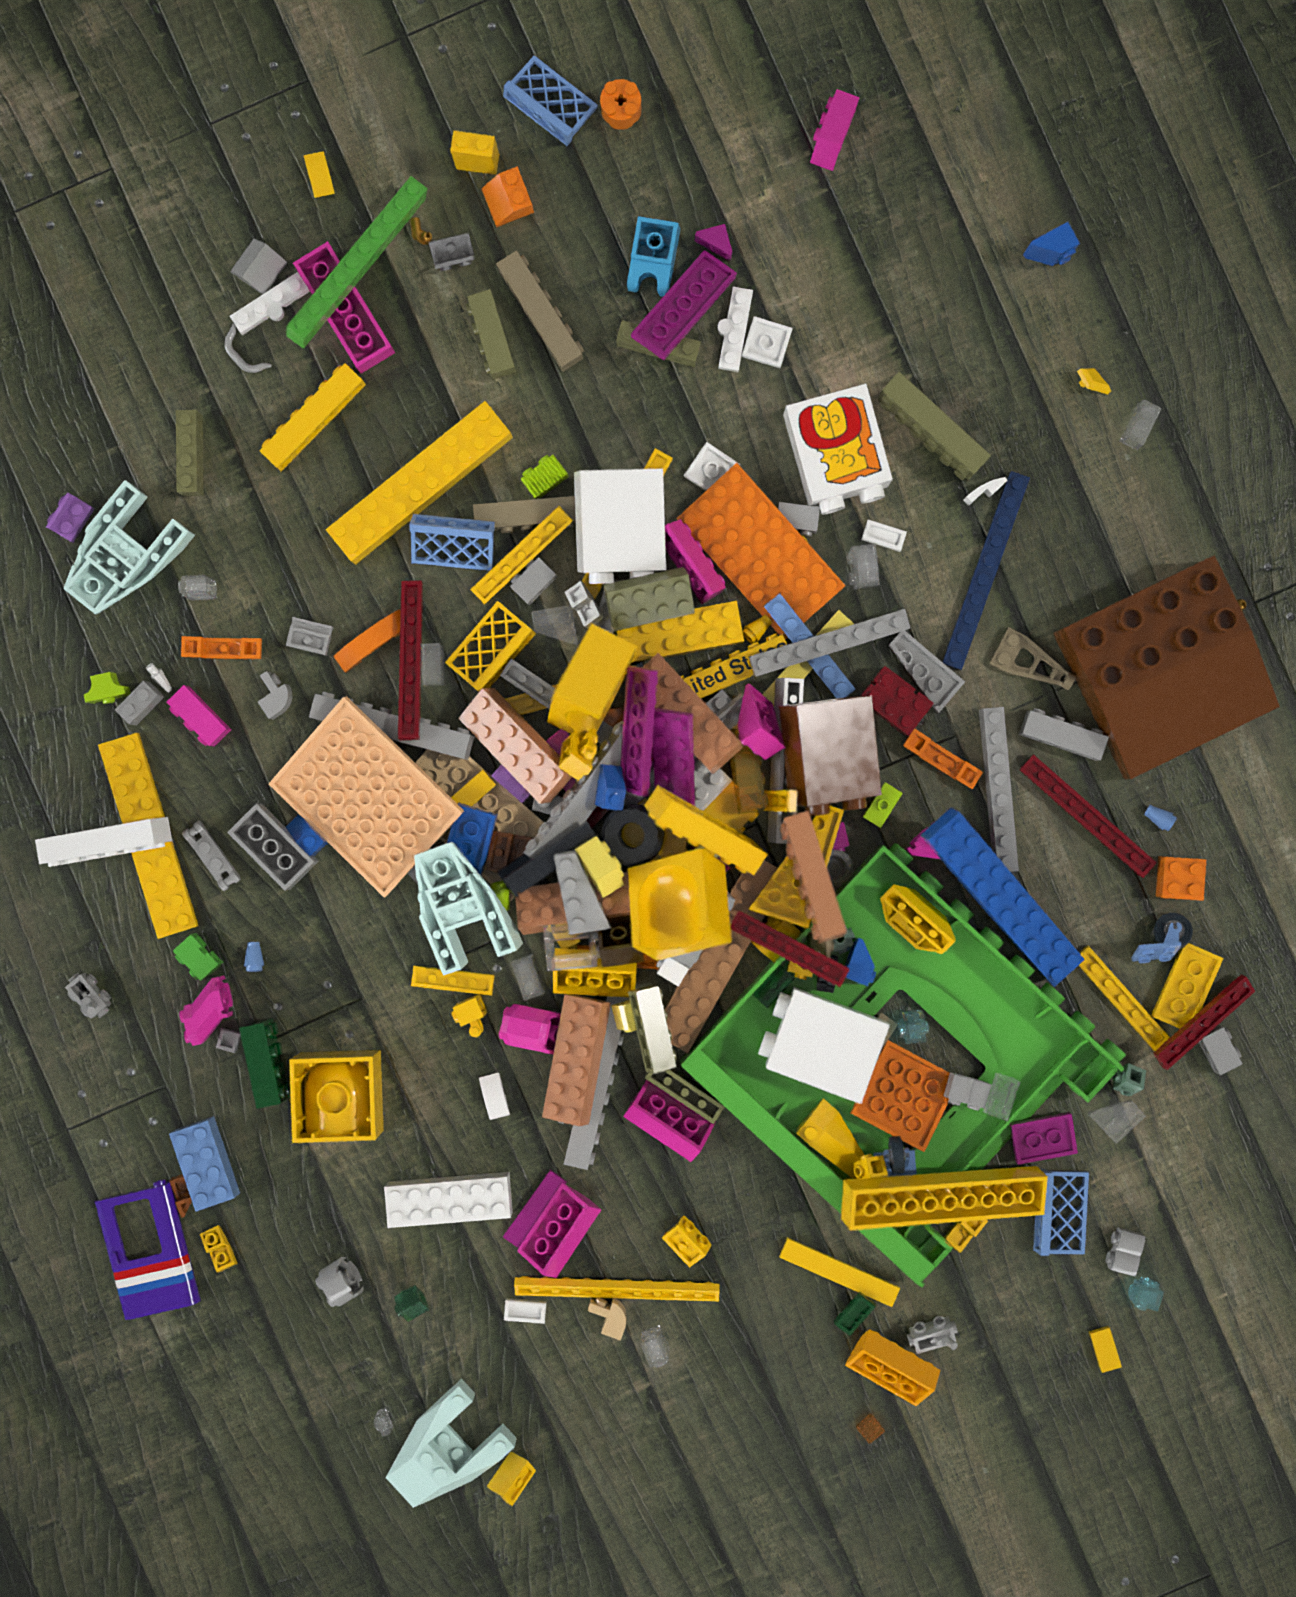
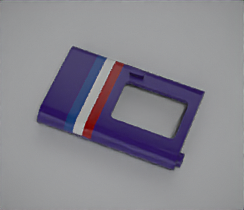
M165 1179L154 1182V1186L94 1201L125 1320L188 1307L201 1301L170 1182H166ZM148 1199L162 1252L129 1260L126 1257L114 1207L124 1203Z

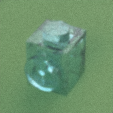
M923 1011L902 1012V1019H899L897 1022L899 1037H904L905 1044L926 1042L929 1024L924 1019Z
M1144 1277L1140 1278V1280L1135 1279L1128 1291L1129 1299L1134 1303V1307L1146 1311L1148 1308L1158 1312L1164 1291L1159 1287L1160 1284Z

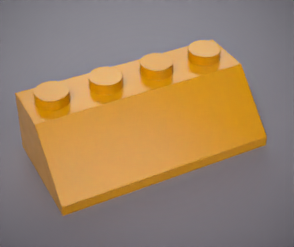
M870 1329L860 1337L845 1366L914 1406H917L935 1391L941 1371L932 1363L922 1360L914 1353L903 1349L897 1343L889 1341L878 1332Z

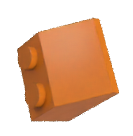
M518 166L499 173L482 187L496 227L534 213Z

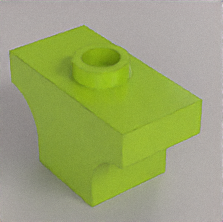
M107 672L90 676L91 689L83 695L86 703L103 702V704L115 702V698L129 696L131 692L130 687L120 685L116 673Z
M886 782L881 787L882 795L872 798L863 815V818L879 828L882 827L903 794Z

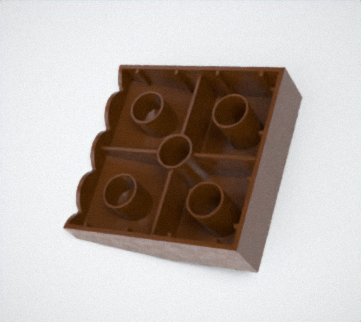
M1215 555L1053 633L1072 674L1076 676L1075 680L1099 729L1104 732L1103 735L1109 737L1107 745L1124 780L1143 774L1280 707L1252 630Z

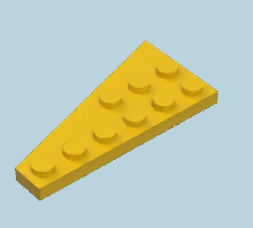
M830 806L831 813L817 815L812 820L826 868L844 812L843 809ZM787 856L748 910L808 929L811 919L808 920L805 914L806 901L800 898L798 891L800 882L799 879L795 880L792 872L794 863Z

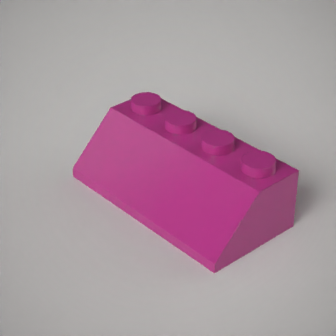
M681 519L665 525V550L677 568L684 567L687 571L690 587L700 603L703 605L722 593L726 588L725 581L713 569L714 565L711 559L706 558L703 554L701 544L691 536L689 526L685 523L683 524Z
M647 1079L623 1116L690 1162L701 1152L715 1123L712 1124Z
M561 1183L517 1251L543 1276L557 1278L601 1209L586 1196Z

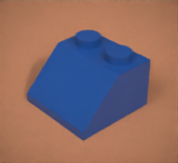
M1066 222L1031 241L1023 256L1026 259L1054 266L1057 263L1063 265L1071 259L1070 256L1076 253L1075 250L1080 243L1070 224Z
M856 938L844 965L850 969L846 978L868 986L869 983H873L876 976V971H873L875 966L863 939Z

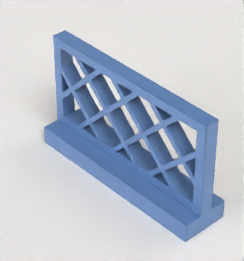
M533 56L512 81L508 80L504 85V98L566 146L570 144L575 133L598 108L595 102L536 56ZM535 64L541 69L542 74L530 75V68ZM545 79L556 80L558 86L546 87ZM528 80L529 88L521 89L516 84L519 81ZM531 80H543V87L532 88ZM561 91H570L574 99L562 100ZM547 92H558L559 100L548 101ZM533 93H544L545 101H536L533 98ZM585 103L590 107L587 112H578L577 104ZM574 104L575 112L564 113L563 105ZM560 105L561 113L553 114L549 111V106ZM576 117L577 123L573 128L565 123V118Z
M420 514L412 515L409 524L412 563L488 571L493 568L495 522ZM416 532L425 533L428 538L422 542L416 536ZM439 534L445 535L449 540L442 544L436 536ZM459 536L465 537L469 542L462 546L456 538ZM479 538L489 539V544L483 548L477 540ZM431 540L438 546L433 552L426 546ZM451 542L459 548L454 553H451L446 548ZM473 544L479 552L472 555L466 548ZM422 548L428 556L425 558L417 557L416 552ZM442 550L449 557L447 559H440L436 554ZM463 552L469 559L467 561H460L456 556ZM483 554L488 559V564L480 563L476 558Z
M1040 1169L1048 1176L1044 1215H1035L1033 1251L1041 1256H1049V1254H1085L1089 1172L1048 1171ZM1054 1176H1061L1065 1180L1058 1189L1053 1185ZM1077 1176L1082 1177V1184L1076 1189L1071 1182ZM1069 1185L1074 1192L1066 1199L1060 1192ZM1059 1195L1064 1202L1055 1209L1052 1205L1053 1199ZM1078 1195L1081 1198V1205L1075 1210L1070 1202ZM1068 1205L1073 1213L1064 1219L1060 1212ZM1077 1215L1080 1219V1225L1074 1230L1069 1225V1222ZM1058 1216L1063 1222L1054 1229L1051 1226V1222ZM1067 1226L1072 1233L1064 1240L1058 1233ZM1057 1236L1062 1243L1057 1248H1050L1051 1240ZM1075 1236L1079 1239V1249H1073L1068 1245Z

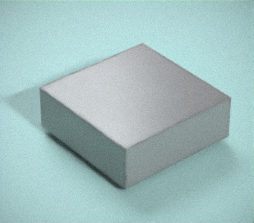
M224 1027L221 1028L216 1048L237 1053L241 1040L240 1032Z

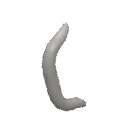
M232 324L225 338L224 345L231 359L248 373H257L272 367L269 363L249 365L240 357L232 346V341L236 334V325Z

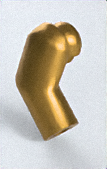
M411 218L412 238L422 245H428L429 241L432 240V234L421 229L420 218Z

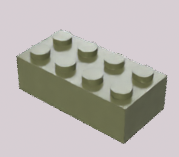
M684 567L603 585L610 622L614 631L695 613L689 576Z

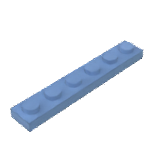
M781 593L764 605L765 609L792 643L814 637ZM829 654L807 661L836 698L847 697L856 690Z

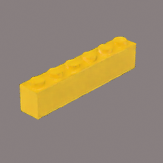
M346 363L338 366L333 371V376L328 381H323L318 387L319 390L314 395L312 394L306 398L300 410L296 409L290 415L291 419L286 424L280 425L276 430V434L271 439L268 438L264 441L260 452L282 472L366 384Z

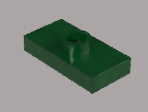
M859 1292L834 1320V1324L851 1336L876 1308V1303Z

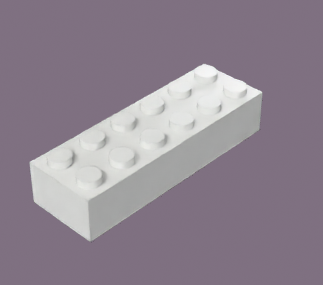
M168 817L37 839L35 842L39 864L48 863V867L165 847V842L172 841Z
M509 1172L391 1181L384 1187L388 1228L511 1218L513 1213Z

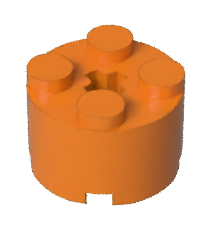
M624 79L606 83L600 96L603 119L614 129L624 130L630 128L638 121L642 111L641 94L637 85Z

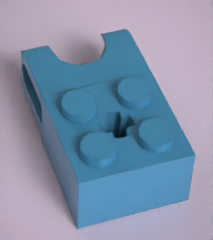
M638 216L627 280L629 292H637L642 280L648 277L657 280V291L660 297H663L670 290L680 235L679 223ZM658 240L660 244L653 247L652 243L655 244V241Z

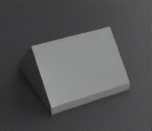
M253 239L230 272L263 295L269 290L287 262L266 243Z

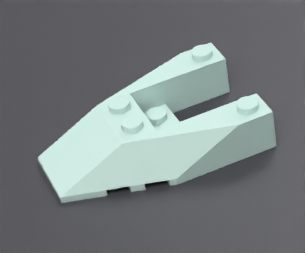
M124 480L86 527V534L82 545L78 548L74 565L72 564L63 588L95 615L154 578L184 550L195 536L181 523L172 519L148 550H146L122 530L148 498L126 480Z
M453 842L414 855L416 881H418L420 921L443 975L461 970L468 963L455 928L483 919L498 957L518 950L523 942L515 923L494 891Z
M462 1378L417 1419L386 1476V1479L413 1508L473 1481L498 1463L515 1447L517 1438L504 1424L499 1426L474 1451L449 1425L454 1418L473 1402L475 1392Z

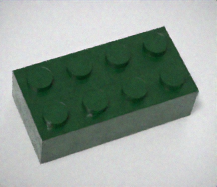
M273 1018L248 1023L240 1027L239 1030L256 1109L281 1104L289 1098L291 1089L290 1083L286 1082L285 1074H287L286 1064L282 1062L280 1055L283 1053L282 1045L277 1041V1023L273 1022Z

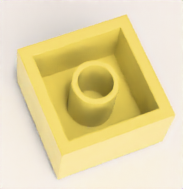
M596 836L575 849L586 874L603 898L624 885L622 880L624 874L620 869L621 865L615 856L612 858L609 855L610 849L605 841L600 842Z

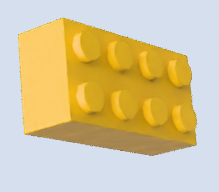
M555 948L553 993L629 997L628 991L636 989L637 963L602 967L599 950Z

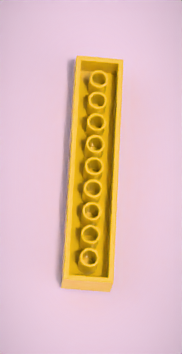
M484 401L325 530L349 560L356 565L407 524L413 514L422 512L513 438L511 432L487 402Z
M1037 1166L844 1180L841 1220L849 1230L1044 1215L1048 1176Z

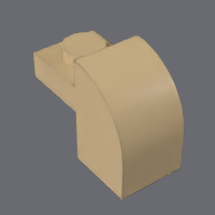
M591 1298L588 1311L605 1317L601 1334L621 1341L626 1327L627 1316L624 1305L616 1298L612 1299L611 1304H607V1301L602 1298Z

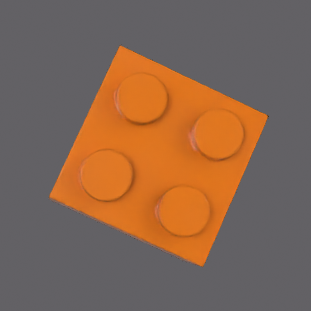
M1158 856L1156 897L1204 901L1206 859Z

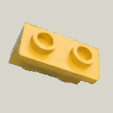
M686 1216L681 1217L679 1222L662 1236V1239L689 1268L706 1256L711 1247L707 1237Z

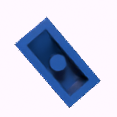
M600 764L595 805L603 809L623 811L626 787L622 768L617 765Z
M299 814L286 826L295 842L309 856H315L328 843Z

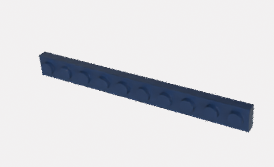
M1010 471L942 660L946 666L960 671L963 668L1030 477Z

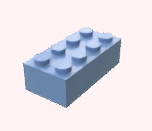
M214 1116L178 1128L169 1134L195 1212L234 1199L240 1194Z

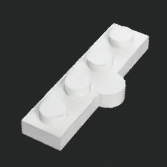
M297 272L230 315V318L239 332L244 335L268 318L273 321L281 320L284 317L283 307H287L310 291Z
M733 287L728 317L718 323V333L724 337L718 369L739 371L753 290Z

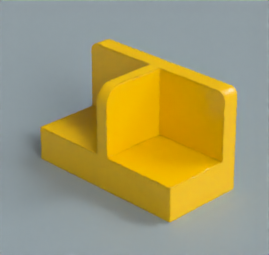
M510 1452L487 1487L500 1495L506 1503L513 1506L536 1470L528 1460Z

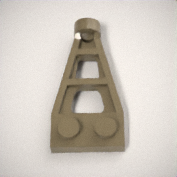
M1010 627L1007 628L989 662V665L1007 674L1058 685L1066 690L1071 688L1076 679L1075 675L1062 668L1031 639ZM1020 649H1026L1034 656V662L1031 667L1024 668L1015 664V659ZM1040 661H1044L1052 667L1050 676L1036 673L1035 669Z

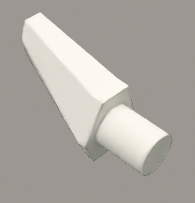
M150 663L146 670L151 674V678L166 692L172 691L163 671Z

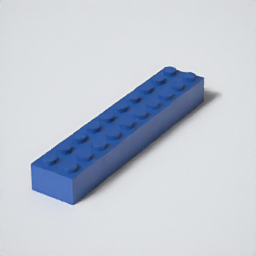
M951 807L920 835L1045 981L1055 987L1085 960L960 812Z

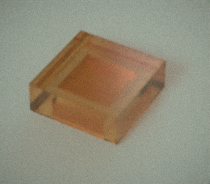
M872 1413L856 1425V1429L869 1444L885 1432V1429Z

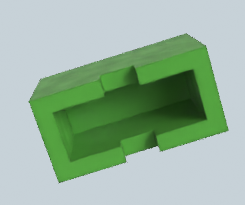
M197 933L189 935L173 952L176 954L175 958L182 965L185 964L190 969V975L194 979L202 981L208 978L224 962L213 951L209 953L204 948L207 944Z

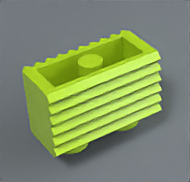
M548 455L544 456L539 460L537 467L534 469L530 467L522 473L521 481L534 499H540L569 477L554 455L550 457Z

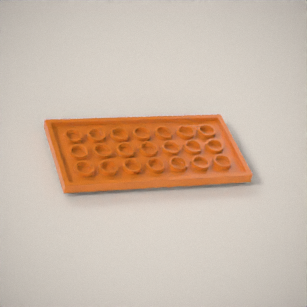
M735 463L676 518L677 520L681 519L683 524L685 523L689 526L691 536L701 544L704 551L762 616L766 615L770 618L772 628L779 636L783 634L785 640L788 636L765 609L764 605L781 593L795 613L805 623L846 586L738 463Z

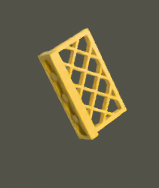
M497 601L445 663L480 692L482 688H490L495 683L511 659L514 660L536 633ZM500 608L504 611L505 620L494 621V613ZM508 623H518L521 628L517 633L509 634ZM505 624L506 634L495 635L494 625ZM491 625L492 636L481 637L482 627ZM506 638V646L503 649H496L495 639ZM492 639V650L482 651L481 640ZM470 641H478V651L468 652L467 645ZM493 653V661L490 664L483 665L482 654ZM479 655V665L469 666L468 656ZM465 656V667H456L452 663L457 657ZM479 669L480 676L475 682L469 678V670Z

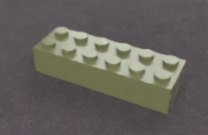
M900 372L881 391L877 399L879 405L885 411L889 410L895 415L894 419L899 424H905L910 429L909 432L916 439L920 438L925 443L924 446L927 450L939 455V460L945 466H951L959 479L968 481L991 456Z

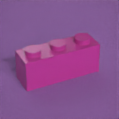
M183 685L167 701L170 705L169 710L176 717L180 716L185 721L183 724L191 732L194 730L199 735L197 739L204 746H216L231 731L229 726L189 686Z

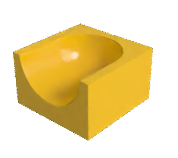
M591 624L553 694L547 722L569 734L575 730L584 737L589 729H595L597 734L627 677V667L631 665L637 646Z
M700 848L628 868L632 944L634 948L658 961L732 942L725 864L706 850Z
M381 1050L301 1052L290 1059L292 1143L376 1140L384 1131Z

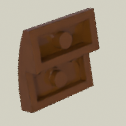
M493 831L485 871L497 873L498 870L522 855L526 850L528 842L534 838Z

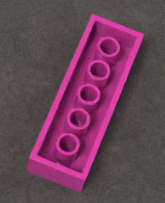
M326 242L293 262L313 295L340 261L330 244ZM354 287L328 318V322L354 365L362 374L393 355L395 351L358 290Z

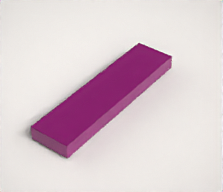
M550 1169L507 1229L503 1238L519 1248L561 1183L566 1184L567 1181Z

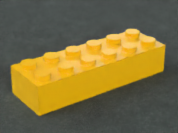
M737 601L695 608V613L618 630L617 635L637 646L631 664L650 661L657 653L663 658L742 644L744 643Z
M659 785L644 805L649 811L648 815L656 820L655 823L664 829L669 827L676 836L680 838L683 836L687 837L688 842L696 847H699V845L703 846L704 850L713 856L715 854L719 855L720 859L726 864H735V868L744 874L748 871L755 875L768 855L750 837Z

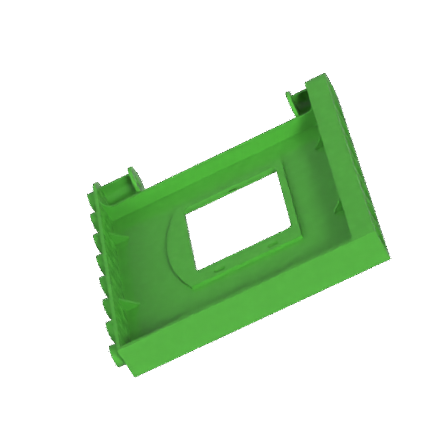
M894 843L888 850L885 846L878 845L835 892L844 925H846L847 929L852 928L856 938L863 939L875 968L873 971H876V976L873 983L865 986L845 978L841 987L835 985L834 993L816 990L817 975L813 974L812 978L807 976L806 980L795 977L782 993L791 995L793 987L874 1016L898 990L905 991L984 1064L985 1071L977 1079L993 1085L986 1109L980 1108L977 1111L968 1108L967 1103L961 1102L960 1106L953 1104L941 1117L925 1152L916 1148L910 1149L915 1150L916 1173L919 1175L982 1170L1012 1137L1009 1123L1028 1120L1062 1082L1067 1084L1073 1092L1088 1103L1118 1070L1120 1072L1124 1071L1123 1066L1119 1062L1126 1054L1108 1038L1099 1045L1089 1035L1095 1026L1079 1011L1076 1010L1071 1017L1062 1011L1058 1006L1065 998L1046 982L1040 989L1028 979L1033 974L1034 969L1017 954L1008 961L998 951L1004 942L993 931L985 927L978 933L967 922L974 914L956 898L950 905L946 904L937 895L942 890L943 885L930 873L924 871L918 878L907 868L913 858L902 847ZM893 884L915 889L946 916L956 941L943 954L916 949L885 921L880 898ZM810 921L808 929L801 928L800 935L795 939L806 946L807 934L811 931L813 925L812 921ZM844 936L836 938L837 942H843ZM850 950L839 954V951H833L830 955L838 956V963L844 966ZM779 956L775 962L771 961L691 1047L689 1052L680 1059V1065L841 1214L843 1182L853 1178L797 1135V1127L824 1098L840 1112L844 1122L865 1155L872 1154L873 1156V1153L883 1152V1150L888 1149V1140L892 1135L850 1114L855 1104L854 1101L766 1069L767 1057L759 1055L758 1051L766 1031L774 1034L777 1033L781 1018L772 1015L777 999L769 1008H766L752 994L779 965L787 970L789 960ZM788 971L792 976L795 975V973ZM873 991L877 994L873 995L869 1002L865 1000ZM931 1224L859 1229L869 1241L920 1287L925 1285L924 1279L953 1249L949 1242Z

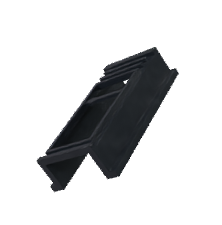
M585 821L532 859L523 853L498 870L497 873L509 891L515 897H518V892H524L557 869L554 858L555 853L573 851L596 837L588 822Z

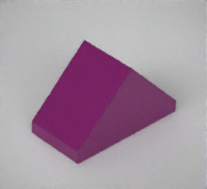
M725 224L696 232V243L730 262L732 248Z

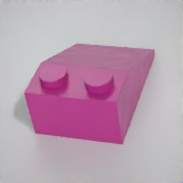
M748 683L745 686L737 724L738 738L744 746L750 747L755 755H760L766 760L785 748L773 703Z

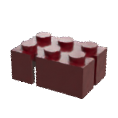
M886 666L880 669L871 681L873 684L868 685L860 695L872 696L873 712L905 737L912 733L934 704L922 693L918 692L915 694L914 691L916 689Z

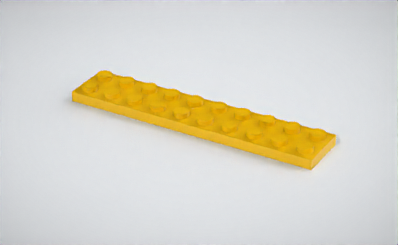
M139 733L99 744L98 747L122 824L164 818V812ZM165 842V847L131 852L157 938L198 927L173 842Z

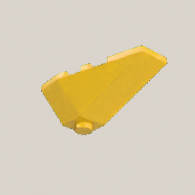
M823 1098L797 1127L796 1134L851 1178L857 1179L854 1174L853 1163L859 1161L860 1156L865 1154L844 1122L840 1112Z

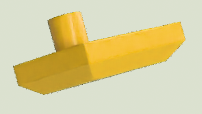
M1081 368L1077 371L1081 378L1079 381L1081 387L1104 394L1111 392L1110 386L1095 368Z

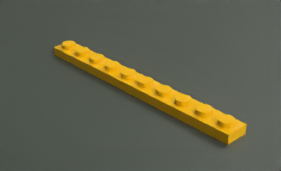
M528 1276L515 1277L514 1281L515 1295L719 1301V1284L713 1282H653L651 1280L632 1281L629 1279L617 1281L611 1279L592 1280L590 1278L571 1279L568 1277L552 1279L550 1277L530 1278Z

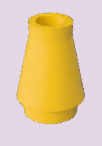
M764 615L744 626V638L751 644L758 642L772 624V621L768 616Z

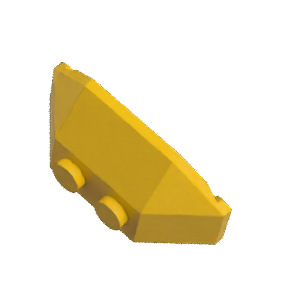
M893 884L880 898L885 921L916 949L943 954L956 941L946 916L915 889Z

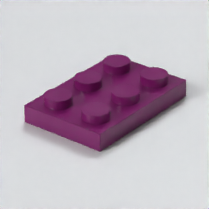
M1070 1112L1009 1123L1015 1161L1018 1165L1078 1154L1073 1119Z

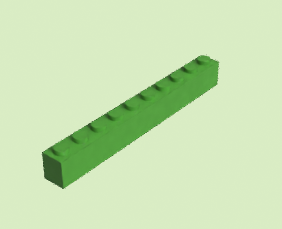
M410 176L287 325L286 336L303 349L423 204L426 200L428 188Z

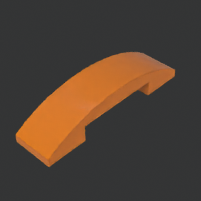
M401 610L393 612L368 628L333 656L345 673L390 639L400 635Z
M182 636L181 657L261 659V638L238 639Z
M916 729L912 731L903 744L905 748L970 789L974 788L983 773L967 761H963L933 742L929 737Z

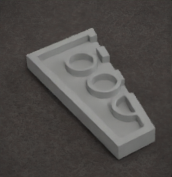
M906 631L899 632L889 644L925 697L934 703L932 706L937 713L944 708L965 683L963 679Z
M576 850L555 853L554 858L569 934L611 928V924L606 918L603 907L596 897L595 890L587 878L586 871Z

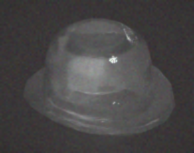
M832 850L827 871L832 886L842 885L847 882L854 872L853 860L843 851Z

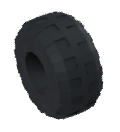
M627 804L624 805L623 811H612L602 827V842L605 841L609 847V855L612 858L615 856L619 863L623 865L638 866L645 864L659 853L663 845L664 829L655 823L656 820L648 815L649 811L643 805ZM634 822L642 827L645 835L644 841L639 847H630L623 841L622 829L627 823Z

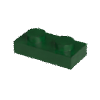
M779 965L752 995L766 1008H769L778 998L780 992H783L795 977L783 966Z

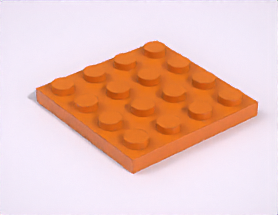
M887 1040L879 1053L861 1104L855 1102L850 1114L892 1136H900L903 1142L925 1152L949 1103V1099L943 1095L950 1073Z

